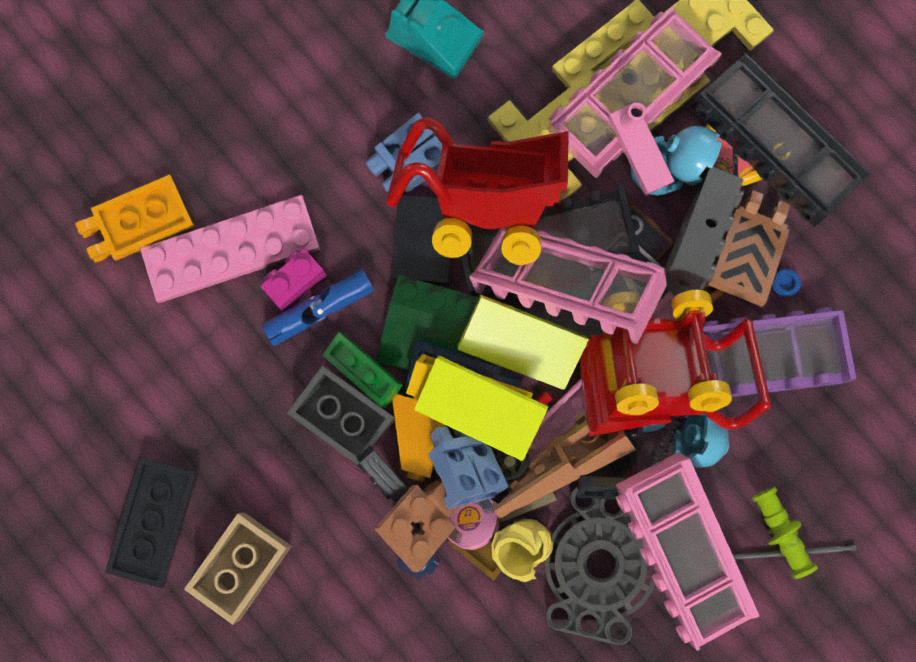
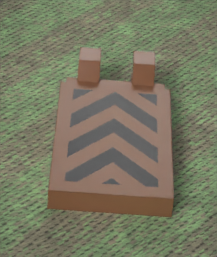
M753 190L750 197L748 196L744 207L740 206L732 214L735 216L733 224L725 234L724 240H726L720 256L717 257L715 263L717 267L708 285L762 307L767 301L790 231L787 229L788 225L784 224L790 204L779 201L777 207L773 208L770 218L757 213L764 194Z

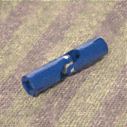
M360 269L329 286L320 295H315L293 306L261 325L271 344L275 347L324 319L329 313L341 310L374 292V289L363 269ZM310 306L314 317H303L302 313Z

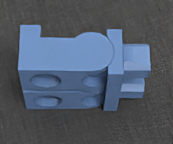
M419 113L391 134L383 143H379L374 147L376 153L366 162V165L375 177L387 168L393 174L399 149L412 125L422 118ZM426 129L421 133L411 154L405 161V166L410 163L420 162L430 166L434 172L438 171L443 145L431 130ZM420 175L413 176L405 190L408 194L425 179ZM392 176L382 182V186L387 193Z
M447 426L433 431L430 436L434 449L428 454L431 462L434 461L435 470L441 477L447 496L444 498L447 509L494 498L508 487L489 445L455 429L453 430L457 438L453 439Z

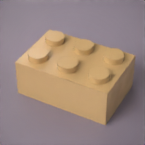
M238 513L184 590L233 625L244 616L292 546L246 513Z

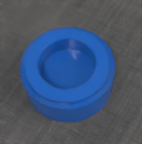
M781 269L775 274L771 290L780 298H789L799 291L801 279L794 270Z

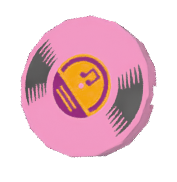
M487 499L460 506L451 517H446L455 527L447 537L449 541L462 549L470 550L483 547L490 542L489 539L499 529L500 518L495 514L491 506L494 501Z

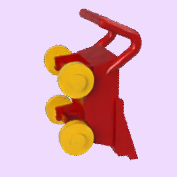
M429 117L421 118L412 125L398 151L386 203L390 207H395L412 177L420 175L437 195L443 214V220L436 224L432 236L433 247L439 254L455 258L468 252L471 247L472 231L466 224L467 222L484 229L511 227L502 238L501 250L503 256L509 262L517 265L530 264L541 253V237L534 230L535 224L538 222L545 206L553 207L554 203H559L560 190H567L569 131L510 142L492 141L490 147L455 144L438 120ZM426 129L431 130L443 145L437 174L430 166L424 163L414 162L405 166L406 159L411 154L421 133Z
M689 290L676 295L671 301L673 316L681 321L650 319L638 344L631 343L628 329L618 326L613 334L604 332L602 335H593L591 338H588L589 341L579 359L589 436L654 424L671 423L670 416L707 415L712 422L723 429H737L749 424L771 407L752 321L744 319L723 338L711 340L703 333L705 317L713 310L711 296L703 290ZM618 293L606 298L602 305L633 314L640 297L633 293ZM744 335L759 401L738 416L726 417L718 410L727 406L732 401L730 386L726 382L718 381L717 374L711 375L706 350L721 351L727 349Z

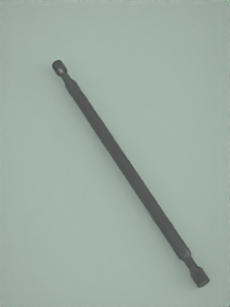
M856 545L805 549L807 554L857 550ZM781 551L732 554L735 560L783 556Z

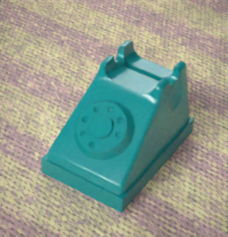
M401 0L396 9L391 11L389 29L385 36L388 40L426 63H432L433 67L456 79L482 40L484 30L477 27L445 0Z

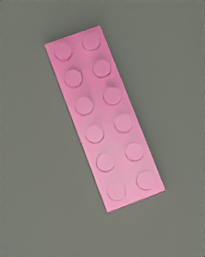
M302 195L140 248L155 299L158 303L284 262L290 254L297 250L300 252L305 249L308 253L320 250Z

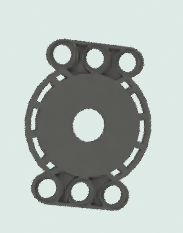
M576 487L571 494V503L578 512L563 521L551 536L553 544H558L555 563H550L551 554L545 561L547 581L553 594L560 601L548 608L546 620L551 628L558 631L615 645H623L632 636L631 624L625 617L634 613L646 602L653 591L655 583L652 578L649 586L644 584L647 576V563L640 552V549L644 547L640 539L637 540L630 531L628 523L632 521L628 513H624L622 510L616 514L608 513L604 508V503L607 499H592L590 506L582 508L575 501L577 495ZM639 497L641 503L649 506L651 510L649 521H653L655 517L654 505L649 500ZM580 516H583L586 519L579 523L576 520V518ZM571 522L573 527L565 533L562 539L558 538L557 536L561 530ZM597 549L609 551L616 561L614 573L605 579H598L592 576L587 568L588 556ZM550 569L556 570V576L560 583V587L557 589L552 580ZM641 589L646 591L642 599L632 607L630 601L638 595ZM565 592L569 598L564 600L560 594ZM625 606L627 611L620 613L617 610L618 608ZM559 607L567 611L568 621L565 624L557 625L552 621L551 614L555 608ZM593 615L597 619L598 627L595 631L586 632L582 629L580 621L583 616ZM622 622L626 625L628 633L623 639H615L611 636L610 627L613 623Z

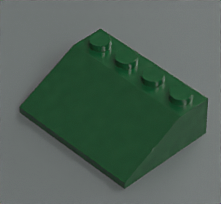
M398 275L376 362L409 371L418 341L470 355L458 350L457 346L479 297Z

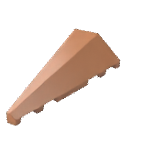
M579 413L574 419L576 424L564 436L559 434L528 466L530 472L520 482L515 480L509 486L511 491L499 504L494 502L491 505L493 511L499 518H502L579 479L580 476H585L635 451V447L624 430L589 436L586 414L583 416Z

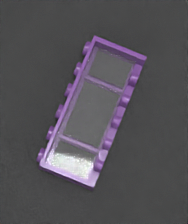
M832 307L815 310V314L804 315V311H794L787 313L786 317L776 318L775 314L759 316L756 321H752L768 392L844 384L856 379L843 310L833 311ZM735 318L729 321L730 324L719 325L718 321L705 322L703 333L711 340L721 339L747 318ZM744 335L727 349L721 351L706 350L711 375L717 374L718 381L729 384L732 397L757 394Z

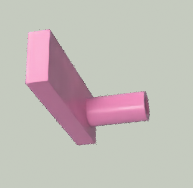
M634 102L610 113L608 119L645 195H648L673 183L674 179L644 120L646 115L644 105Z

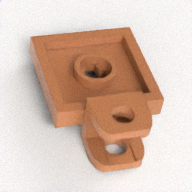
M432 482L423 491L418 485L411 486L374 528L412 572H419L455 529L446 517H451L458 507L447 509L444 501L447 493L443 482ZM412 521L420 524L419 534L412 535Z

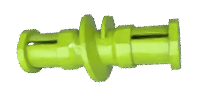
M774 486L755 494L751 498L753 502H757L764 515V520L770 527L767 530L768 534H774V537L768 541V544H779L782 555L786 557L793 571L792 577L799 579L813 573L818 567L815 563L811 562L804 549L805 545L797 535L799 534L797 530L801 527V522L799 520H789V515L786 509H783L776 495L777 489Z

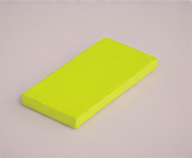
M480 295L457 348L462 352L564 390L589 339L586 335Z
M438 355L414 410L523 461L549 406Z

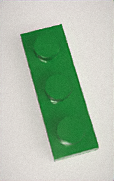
M341 332L336 335L323 353L327 360L382 408H387L403 386L348 336Z

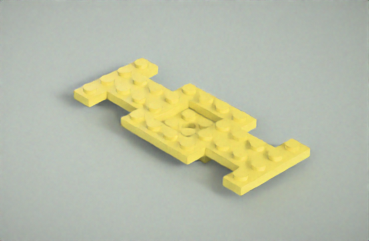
M635 0L552 66V71L568 88L565 92L528 121L509 100L488 117V122L505 142L550 134L548 132L551 122L549 118L559 107L563 109L571 103L570 97L579 88L586 89L591 84V77L600 68L605 71L611 65L610 57H613L621 48L625 52L631 46L629 42L639 31L642 30L645 33L651 27L650 22L654 16L640 0ZM679 0L673 5L674 11L711 46L733 31L751 51L771 35L774 30L747 0ZM668 26L651 41L682 72H685L699 57ZM642 50L595 97L611 113L634 102L643 104L646 109L675 80L651 56ZM703 73L701 78L695 84L687 87L682 96L675 103L672 102L655 122H651L648 125L649 130L652 131L704 89L711 80ZM624 74H632L636 78V83L634 85H626L622 81V76ZM587 103L564 124L585 147H588L601 135L608 134L612 140L617 137L614 130ZM568 152V162H569L570 160H572V159L574 158V156H573L571 153ZM569 169L567 190H560L558 204H561L562 199L569 198L582 186Z

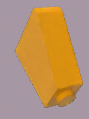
M396 394L392 401L401 469L408 471L406 477L423 482L424 477L431 478L434 469V461L431 462L428 454L434 449L430 434L437 428L446 425L415 411L414 408L418 402L415 399Z

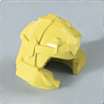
M515 520L512 525H508L503 530L495 533L491 545L492 559L503 573L513 579L522 582L536 579L534 576L536 571L533 568L540 562L546 561L553 550L551 532L537 520Z

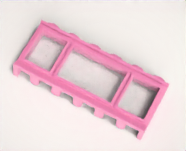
M673 6L665 14L662 11L659 12L650 22L651 27L645 33L642 30L639 31L630 41L631 46L625 52L620 49L611 58V65L605 71L600 68L591 77V84L586 89L579 88L570 97L571 103L564 109L559 107L549 118L551 122L548 132L553 134L569 131L568 152L595 178L601 174L603 168L611 160H616L623 151L608 119L610 113L634 102L641 103L646 109L644 120L648 126L651 122H655L672 102L675 103L687 87L695 84L709 66L712 68L722 54L715 50L674 11Z
M511 227L499 229L475 272L469 276L476 293L481 294L486 285L492 287L497 298L505 299L508 292L517 294L520 303L527 308L532 306L534 300L543 302L547 312L552 316H558L561 309L571 311L574 321L580 325H585L589 317L599 320L602 330L608 334H613L617 326L628 329L631 343L638 344L667 286L664 268L655 263H645L634 260L624 254L617 255L606 252L596 246L589 247L578 244L572 239H561L551 236L544 231H538L541 237V253L534 262L526 265L511 263L503 256L501 250L503 235Z
M677 452L615 485L619 493L616 500L624 513H628L632 521L628 523L630 531L637 540L640 539L644 547L640 549L641 555L647 565H652L655 574L652 575L653 581L660 592L664 591L667 598L664 601L665 607L672 618L676 617L679 624L676 627V631L684 643L689 642L698 651L700 650L699 647L749 619L759 617L690 458Z

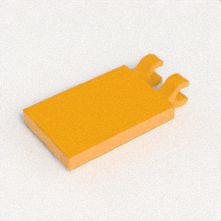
M167 175L92 207L91 210L94 216L75 223L79 234H82L83 238L94 235L98 230L101 231L105 241L86 249L90 259H93L95 263L106 259L110 254L117 261L140 251V248L161 242L194 227L171 175Z

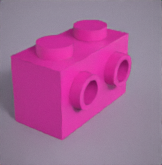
M305 249L300 252L297 250L290 254L285 260L286 264L278 271L274 269L268 273L263 279L264 283L260 286L283 312L290 309L327 276L321 266Z

